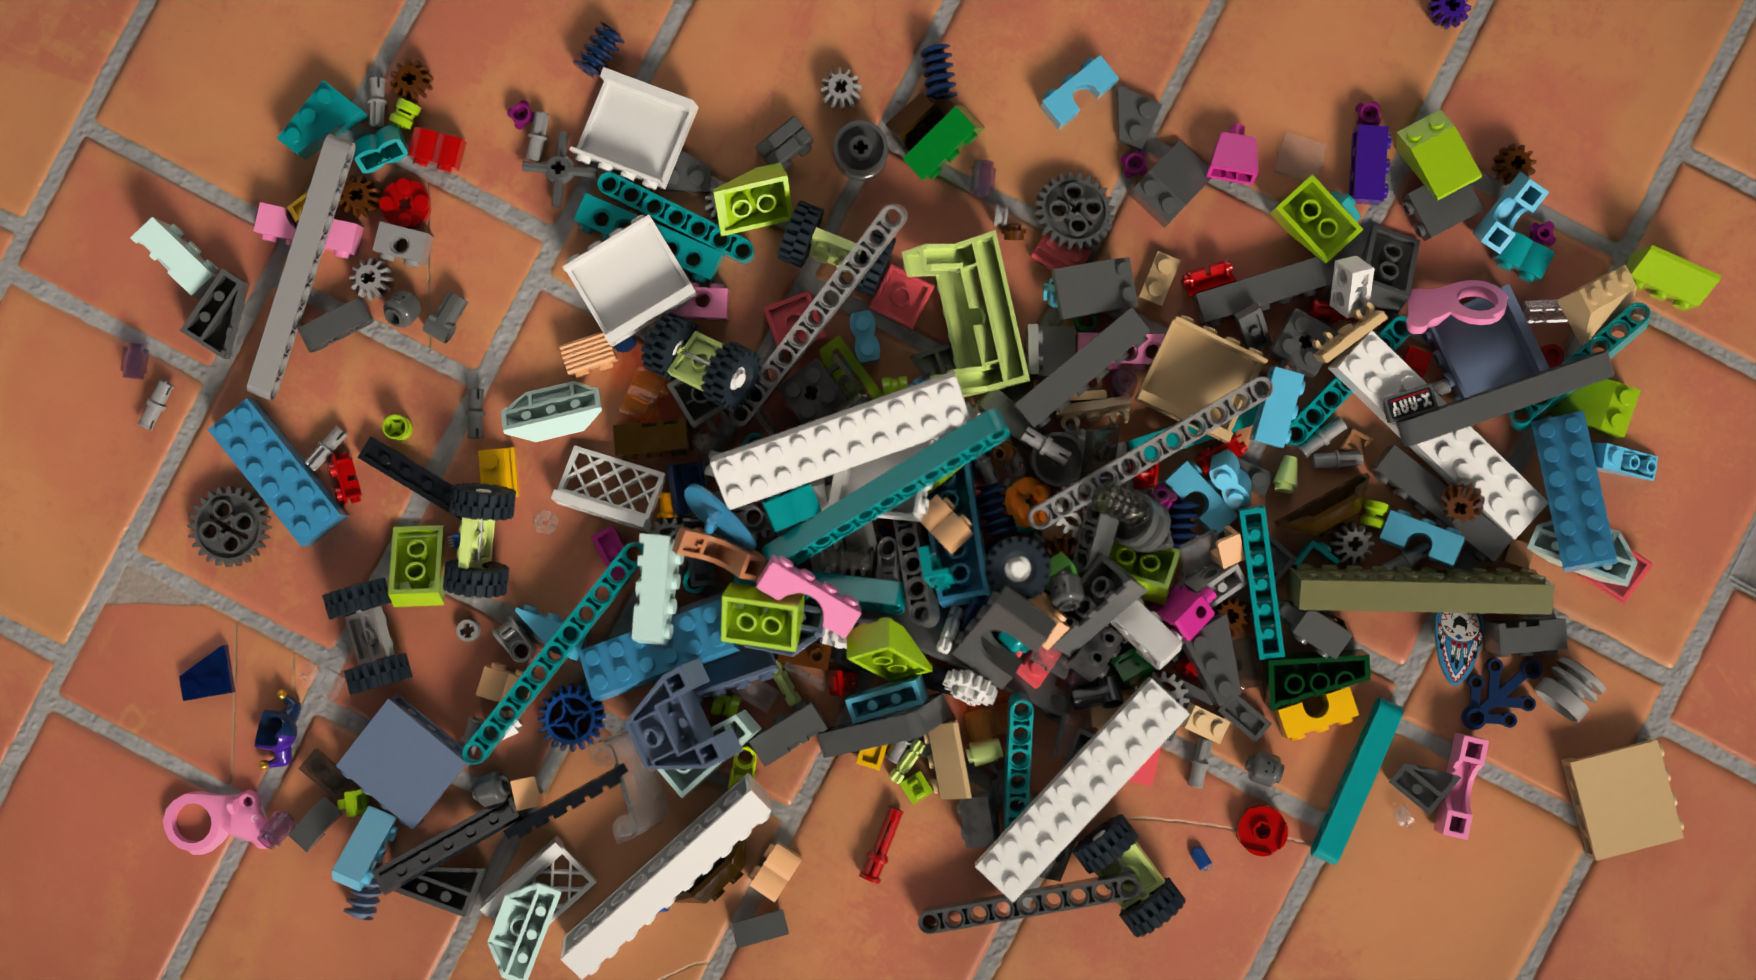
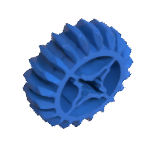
M569 684L567 691L561 685L558 687L559 694L552 690L550 691L552 699L547 697L543 699V702L548 707H539V711L545 713V716L538 717V721H545L546 724L539 729L540 731L547 729L549 732L544 736V739L548 740L553 737L554 740L551 744L553 747L561 742L560 750L562 751L566 750L568 744L571 752L576 751L577 744L581 750H584L586 748L585 741L592 745L594 744L592 736L596 738L601 736V733L596 728H605L604 723L598 722L599 719L606 718V714L598 713V710L605 707L604 704L596 706L595 702L597 700L589 697L591 695L590 690L588 689L585 694L583 693V685H579L576 691L574 684ZM569 697L583 701L588 708H576L573 702H570ZM562 700V716L553 720L554 709L557 703ZM569 711L572 715H578L581 713L583 714L577 717L576 720H574L576 724H574L572 720L562 722V720L566 719L567 716L570 715L568 713ZM591 715L590 727L582 735V719ZM565 726L569 728L575 738L563 735L556 727Z

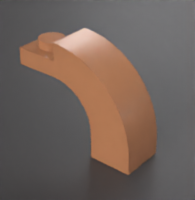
M680 527L672 551L676 554L709 561L727 569L738 578L757 581L768 559L756 550L744 548L714 532L710 535L706 534L704 529L695 528L694 530Z

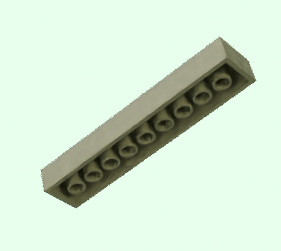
M1300 564L1297 565V568H1289L1287 597L1299 610L1552 614L1555 585L1548 581L1545 576L1539 575L1536 570L1522 568L1521 572H1512L1511 569L1496 568V571H1487V569L1473 567L1471 571H1462L1458 567L1453 569L1447 567L1446 570H1437V568L1429 566L1421 567V570H1412L1408 566H1397L1396 570H1387V567L1379 565L1372 566V569H1362L1358 565L1337 568L1335 565L1326 564L1322 565V568H1312L1311 565Z

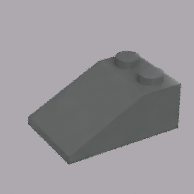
M1179 140L1141 179L1129 195L1165 228L1209 182L1211 178L1206 177L1208 166Z
M1373 224L1361 259L1374 267L1370 303L1374 306L1398 314L1409 299L1420 240Z
M1130 257L1051 270L1060 320L1118 313L1129 310L1131 307H1138Z

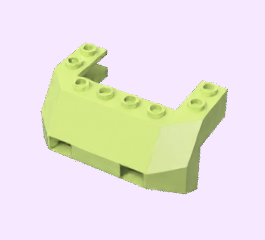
M996 230L955 244H924L902 252L903 266L907 277L936 276L937 290L943 306L942 312L948 328V339L953 350V361L957 368L946 371V373L955 372L963 397L1029 382L1030 378ZM945 374L932 375L930 376V379H934Z

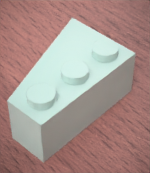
M151 217L130 238L135 243L143 244L151 252L149 256L154 261L158 260L168 270L167 273L191 296L201 299L218 275L216 272L219 269L210 260L207 259L205 261L199 255L202 251L193 242L190 241L188 243L182 237L185 233L176 224L170 225Z

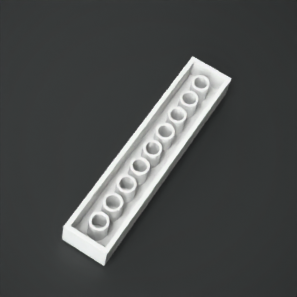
M1372 330L1344 350L1328 367L1337 378L1399 437L1397 421L1387 423L1381 398L1427 384ZM1434 391L1438 407L1447 404ZM1471 426L1409 446L1448 485L1451 482L1457 485L1462 480L1464 485L1472 482L1473 489L1481 488V495L1485 498L1482 515L1512 539H1516L1549 503Z
M953 371L712 457L710 464L726 506L729 510L949 434L971 421V417L956 374Z
M1148 677L975 861V867L1014 903L1190 714L1152 678Z
M747 773L563 937L561 960L581 979L585 978L588 974H594L601 966V963L607 957L612 958L625 941H631L644 924L649 925L653 922L657 913L663 907L668 908L671 906L681 891L689 890L699 875L708 873L717 859L726 857L731 852L732 846L739 840H745L750 835L752 828L758 823H764L770 817L772 810L769 793Z

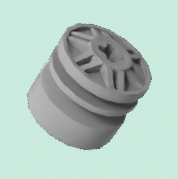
M1561 656L1557 661L1559 667L1553 666L1551 668V672L1558 680L1555 681L1549 677H1544L1534 689V692L1559 714L1575 723H1579L1589 711V708L1582 700L1585 699L1596 703L1598 697L1595 693L1602 695L1606 688L1590 670L1579 663Z

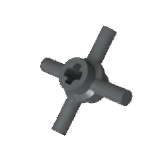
M559 132L557 154L552 156L546 163L523 161L522 171L545 173L547 178L554 183L551 204L553 207H561L563 185L570 182L574 176L597 178L598 168L574 166L573 161L566 156L569 135L567 132ZM559 165L565 168L564 171H561V174L555 171L556 168L559 169Z

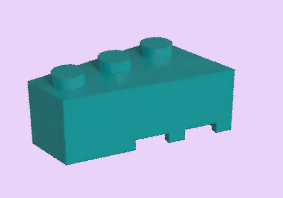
M323 80L277 139L306 160L322 149L324 140L329 134L339 136L342 133L346 134L351 130L350 128L362 120L366 121L369 119V116Z

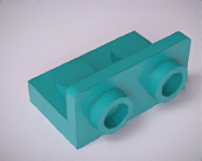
M929 546L918 548L923 579L931 588L945 590L950 588V584L956 583L955 577L950 570L942 568L941 559L937 557L936 552L933 553Z

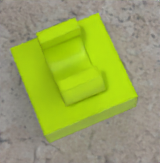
M921 770L916 771L899 783L912 805L934 792Z
M360 788L344 792L345 799L337 800L338 810L346 809L347 817L362 815L367 807L370 806L369 796Z

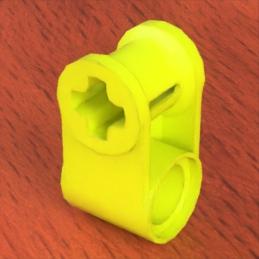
M745 743L742 746L743 751L747 750L752 754L753 758L750 761H742L739 753L734 755L728 790L747 773L754 779L756 777L757 754L750 743Z

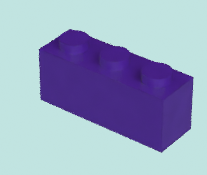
M1359 124L1352 131L1348 194L1355 200L1356 204L1378 205L1384 201V198H1387L1389 187L1385 183V178L1390 169L1387 149H1390L1392 136L1388 134L1389 126Z

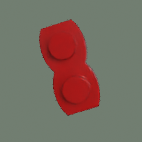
M414 127L407 156L413 159V164L418 166L437 165V170L451 173L452 170L459 171L467 142L462 138Z

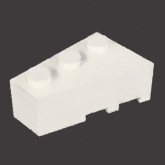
M1138 598L1108 625L1124 637L1122 639L1124 644L1129 641L1137 649L1136 653L1157 670H1160L1181 650L1183 642L1175 630H1169L1163 624L1161 617L1154 611L1150 612L1144 606L1143 600Z

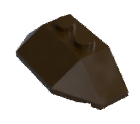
M1362 473L1276 520V525L1307 535L1319 534L1320 537H1323L1334 531L1332 527L1336 524L1341 523V525H1345L1355 519L1354 514L1361 511L1370 479L1369 474Z
M746 839L735 843L732 846L731 852L726 857L717 859L712 869L705 875H699L695 879L693 886L685 892L681 891L676 896L674 902L706 904L710 899L715 902L725 892L723 887L729 882L733 885L744 875L741 871L745 866Z

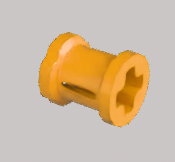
M660 493L659 513L656 514V518H679V515L674 516L670 493Z

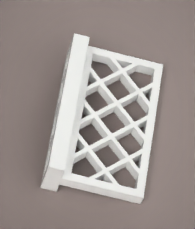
M574 445L557 490L554 489L551 499L558 505L649 533L652 525L650 520L667 474ZM579 453L587 455L591 462L580 469L576 465ZM605 461L609 462L613 471L601 476L596 466ZM593 468L597 479L585 484L581 474ZM628 468L632 469L636 478L623 483L619 473ZM616 475L620 486L608 491L603 481ZM578 476L582 487L574 491L566 489L568 481ZM649 476L658 477L656 486L646 490L642 480ZM639 482L643 493L631 499L626 488ZM600 483L605 494L597 498L591 497L588 489ZM623 490L628 501L620 505L614 504L610 496ZM646 497L649 503L646 513L636 511L633 503Z
M556 835L482 901L480 911L486 917L489 915L495 921L505 894L524 888L531 881L535 884L536 877L539 874H551L550 887L568 892V900L563 904L557 903V910L552 916L551 924L597 883V880L563 845V841ZM563 854L570 861L569 869H554L555 860ZM572 864L577 870H572ZM554 874H569L568 887L554 886ZM572 874L583 875L588 882L582 887H571Z

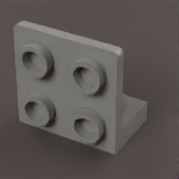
M1028 324L1026 326V365L1029 377H1047L1076 354L1075 326L1038 327V324Z

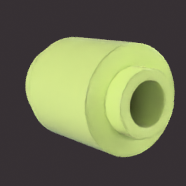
M988 737L970 742V748L965 749L969 764L974 763L975 767L996 762L998 758L1004 757L998 737L994 739Z

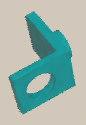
M1307 540L1295 556L1298 559L1292 566L1300 565L1311 549L1330 564L1337 565L1340 560L1331 554L1332 549L1325 543L1320 541L1318 544L1314 540Z

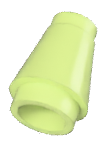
M1289 455L1283 456L1273 480L1275 491L1293 494L1295 488H1298V458Z

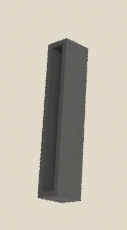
M1340 252L1326 264L1318 257L1195 294L1192 300L1200 325L1208 323L1209 327L1217 326L1223 323L1222 319L1230 316L1232 320H1236L1234 314L1255 303L1261 307L1262 311L1270 309V304L1279 302L1281 306L1293 302V297L1301 294L1303 298L1318 294L1317 290L1326 287L1327 291L1332 290L1335 260L1342 259Z
M1131 307L1016 402L1013 407L1032 429L1036 425L1041 429L1052 420L1049 415L1057 409L1060 413L1071 404L1068 400L1075 393L1079 397L1090 388L1087 384L1093 378L1099 381L1110 372L1107 367L1115 361L1118 365L1129 356L1126 352L1133 345L1139 348L1148 340L1146 335L1151 330Z
M1396 445L1387 446L1370 468L1375 473L1373 477L1383 485L1389 484L1394 488L1393 493L1404 501L1408 499L1414 504L1412 508L1422 516L1428 515L1437 523L1436 527L1444 530L1450 527L1460 531L1461 536L1465 537L1462 547L1467 546L1472 550L1471 555L1482 563L1495 562L1512 541L1509 535L1482 514L1477 515L1473 522L1467 519L1464 524H1462L1460 519L1452 522L1451 515L1444 516V509L1440 508L1439 502L1442 490L1444 488L1447 489V486Z

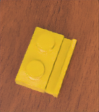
M516 448L479 450L481 484L508 487L516 491V497H520Z

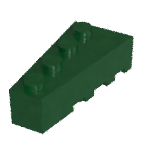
M1363 649L1342 650L1337 659L1331 656L1325 658L1317 652L1286 653L1285 657L1262 659L1264 704L1270 710L1288 703L1299 702L1301 699L1314 695L1319 696L1337 688L1342 689L1371 680L1370 655Z

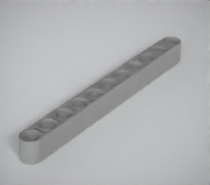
M329 134L324 140L247 383V392L270 401L275 399L280 389L355 153L356 145L354 142Z
M892 204L882 209L762 366L761 372L758 373V376H760L759 382L756 381L755 383L756 388L762 392V399H757L753 391H751L750 399H745V404L742 406L747 410V418H743L739 414V407H741L739 405L738 409L729 411L730 420L734 424L745 425L757 416L777 390V386L784 381L905 224L908 213L904 206ZM891 209L897 210L900 215L897 223L891 222L888 217ZM876 229L880 230L884 235L882 243H877L873 238V233ZM860 250H864L868 254L867 263L859 261L858 252ZM844 270L852 273L853 280L851 283L843 280L842 273ZM829 290H833L837 294L836 303L828 300L827 293ZM813 310H818L822 314L821 322H816L813 319ZM799 329L807 334L806 342L799 340L797 336ZM784 349L791 352V361L783 358L782 353ZM769 368L776 371V380H772L768 376Z
M1266 377L1249 380L1032 507L1027 513L1026 519L1028 524L1035 529H1045L1266 400L1273 393L1272 382ZM1257 382L1264 386V393L1261 396L1257 395L1254 391V386ZM1235 395L1242 398V406L1239 409L1235 408L1232 404V398ZM1212 408H1217L1220 411L1221 417L1217 422L1213 421L1210 417ZM1191 420L1197 422L1199 430L1195 435L1191 434L1188 430V424ZM1169 433L1174 434L1177 438V443L1173 448L1166 444V437ZM1147 446L1152 447L1155 451V456L1152 460H1147L1144 457V449ZM1125 459H1129L1133 463V469L1130 473H1125L1122 470L1121 465ZM1103 472H1107L1111 476V482L1108 486H1103L1099 481V477ZM1080 485H1086L1089 488V495L1086 499H1081L1077 494V489ZM1061 497L1067 501V508L1063 512H1059L1055 508L1056 500ZM1038 510L1043 511L1046 516L1044 523L1041 525H1037L1033 521V515Z

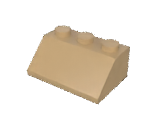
M1623 265L1557 300L1580 345L1593 338L1633 304L1637 286L1626 265Z
M956 717L949 718L924 735L925 745L930 744L932 754H927L930 769L935 768L937 777L932 779L934 793H940L941 800L972 798L958 721Z

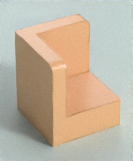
M1229 525L1223 527L1225 537L1216 541L1217 548L1210 551L1211 560L1223 569L1245 560L1240 533Z
M535 776L521 779L515 778L510 781L516 811L541 806L546 802L544 792L539 793Z

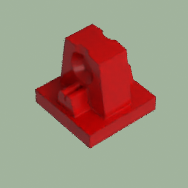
M1409 345L1402 360L1417 375L1424 378L1432 354Z
M1132 462L1130 463V465H1131L1130 472H1131L1132 469H1133V463H1132ZM1158 462L1134 476L1133 488L1138 490L1156 486L1160 463Z
M1184 654L1173 668L1189 683L1193 684L1198 676L1186 654Z
M842 670L827 671L830 696H844L846 691L858 688L856 673H845Z

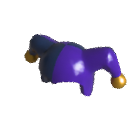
M284 689L277 691L276 697L286 703V708L281 712L264 709L258 725L254 747L273 751L276 756L270 761L261 760L258 763V767L261 770H266L269 767H283L290 764L292 760L291 745L297 737L296 723L301 712V703L287 695Z

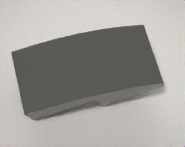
M323 796L300 820L288 836L307 853L326 835L325 832L343 815V812L338 810V807L326 796Z
M783 909L731 923L737 948L789 934Z

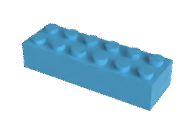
M246 398L208 429L301 547H311L349 516L316 473L306 466L304 458L257 400Z
M1584 411L1532 421L1531 424L1564 572L1618 563Z
M971 461L962 466L927 496L929 501L936 495L942 500L947 497L956 507L953 512L958 516L963 514L973 524L970 529L974 535L952 555L928 531L931 551L933 553L936 552L937 557L941 559L942 568H948L956 581L955 584H950L948 589L937 590L938 603L943 608L970 604L973 596H977L981 600L984 597L992 596L991 587L987 582L984 571L986 553Z
M717 600L673 616L671 620L673 636L671 640L669 639L668 646L637 643L632 640V632L579 650L578 653L592 699L602 702L657 682L662 675L697 658H700L704 665L740 652L739 644L721 641L722 601Z

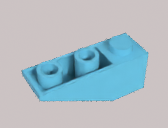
M1591 442L1597 471L1654 481L1658 456L1609 443Z
M525 604L524 608L517 607L515 612L545 644L548 643L564 623L561 621L562 616L548 612L547 616L538 613L539 608ZM569 626L566 630L567 637L571 640L577 637L578 632L576 628ZM591 631L587 633L568 658L576 661L580 660L578 651L585 649ZM553 646L551 648L553 653L561 655L562 652L559 647Z

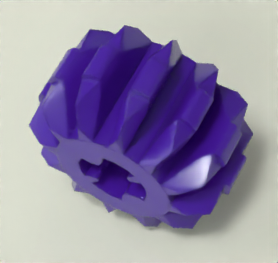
M1431 0L1432 2L1427 5V9L1432 11L1428 18L1435 17L1437 19L1435 26L1442 22L1444 29H1448L1451 25L1456 28L1460 25L1461 21L1464 22L1468 18L1467 12L1471 10L1472 6L1466 4L1469 0Z

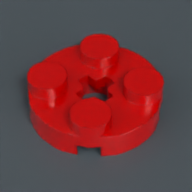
M401 178L388 185L379 201V206L385 219L390 224L414 229L423 225L428 220L432 209L430 207L431 197L426 188L420 183L406 178ZM410 198L411 209L404 208L401 210V201Z
M1256 805L1246 808L1239 817L1236 834L1239 843L1248 852L1256 856L1265 857L1272 855V853L1278 849L1280 850L1285 845L1288 838V826L1283 816L1276 809L1267 805ZM1261 824H1265L1268 834L1264 833L1262 837H1258L1259 834L1256 832V828L1260 827Z

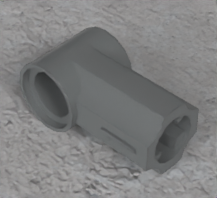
M449 290L437 311L433 312L426 320L423 331L446 344L452 338L456 330V323L469 302Z

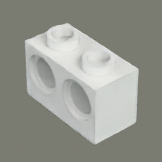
M1358 256L1335 260L1330 306L1346 318L1354 317L1353 310H1359L1362 315L1365 314L1366 307L1363 303L1370 302L1374 267Z

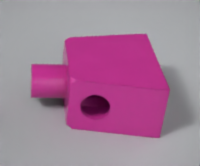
M1232 124L1229 133L1221 132L1210 160L1206 177L1247 185L1254 183L1258 175L1257 142L1254 137L1244 135V125Z
M1209 586L1203 588L1199 593L1184 590L1156 611V613L1161 617L1163 624L1169 630H1175L1181 639L1189 642L1214 616V611L1209 604L1217 598V595Z

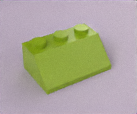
M1654 245L1632 252L1626 264L1637 286L1636 290L1647 291L1650 293V297L1660 301L1667 300L1673 303L1672 306L1683 311L1699 307L1722 277V275Z
M730 582L722 595L721 641L796 652L804 617L805 594L792 593L777 600L756 588V586Z

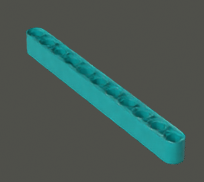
M991 409L982 413L768 543L762 549V555L768 558L766 564L772 555H775L778 558L780 556L786 557L796 567L1000 444L1010 435V431L1000 411Z
M632 542L620 551L468 741L462 751L463 759L468 764H479L491 755L639 570L640 566H637L638 560L633 561L629 556V551L632 547L636 546L640 549L642 555L644 550L643 544ZM618 566L625 570V577L621 581L616 580L613 575L614 569ZM601 586L609 590V597L606 600H601L598 597V589ZM585 606H589L593 610V617L590 620H586L582 616V610ZM569 626L575 627L578 632L574 640L569 639L566 635V630ZM553 646L561 649V657L558 660L552 658L550 654ZM537 666L545 669L546 674L543 679H538L535 676L534 671ZM521 686H526L529 689L530 694L527 699H523L519 695V688ZM505 706H510L513 709L514 715L511 719L506 718L503 714ZM489 726H494L498 731L495 739L487 734ZM473 746H478L481 749L482 755L480 758H475L472 755L471 749Z

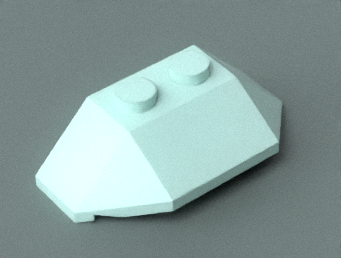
M571 381L526 392L508 408H504L501 411L503 432L507 435L539 442L584 431L602 411L599 388Z
M1550 520L1536 525L1527 549L1546 561L1562 567L1553 521ZM1611 529L1618 563L1573 572L1597 581L1628 587L1638 562L1621 532Z
M537 882L505 894L487 941L502 978L508 980H528L562 890Z

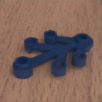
M1490 658L1485 664L1489 672L1487 699L1480 704L1481 688L1484 686L1483 677L1472 674L1467 678V685L1470 687L1469 706L1464 708L1461 713V721L1466 728L1471 730L1481 729L1486 723L1501 724L1508 728H1512L1517 724V717L1513 713L1504 712L1501 715L1488 714L1495 706L1520 708L1524 711H1532L1536 707L1535 699L1530 696H1522L1521 698L1506 696L1527 678L1536 679L1540 677L1543 672L1541 662L1531 658L1523 660L1520 664V670L1499 688L1500 672L1503 669V663L1499 659ZM1494 661L1498 664L1496 670L1491 669V663ZM1528 664H1531L1533 667L1530 673L1526 671ZM1477 677L1479 684L1474 687L1472 680ZM1526 699L1530 700V706L1528 708L1524 707V701ZM1476 713L1477 718L1472 722L1470 715ZM1508 715L1512 718L1510 724L1505 723V718Z

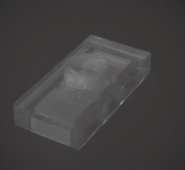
M1557 300L1525 301L1522 306V312L1528 323L1568 322Z

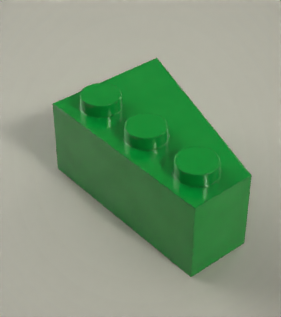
M955 106L902 159L922 181L929 178L933 180L943 171L941 167L947 162L951 163L960 154L959 151L966 145L971 144L985 127L966 106Z

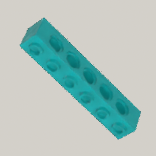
M585 193L574 221L579 225V230L592 235L593 231L602 235L601 239L605 241L610 238L609 234L624 225H632L630 222L638 215ZM600 216H609L607 225H597V220ZM655 223L668 246H677V252L674 256L683 271L693 274L692 279L705 284L706 281L713 283L724 259L723 252ZM691 255H699L700 262L698 265H688L687 261Z
M1263 504L1243 506L1238 508L1259 660L1285 657L1265 506Z

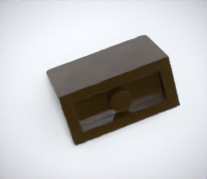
M920 93L885 125L898 137L904 148L910 151L945 116L936 102L925 94Z

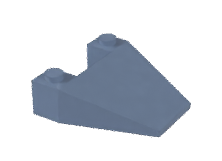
M700 658L662 675L624 723L645 769H707L743 751L733 728L716 736L714 735L693 689L710 681Z

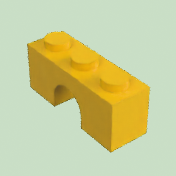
M1350 686L1342 689L1337 688L1322 694V709L1313 716H1309L1305 712L1300 701L1273 709L1282 736L1287 739L1290 738L1291 741H1296L1306 737L1305 733L1314 730L1315 733H1320L1328 730V725L1337 722L1338 725H1344L1352 722V717L1358 716L1359 713Z

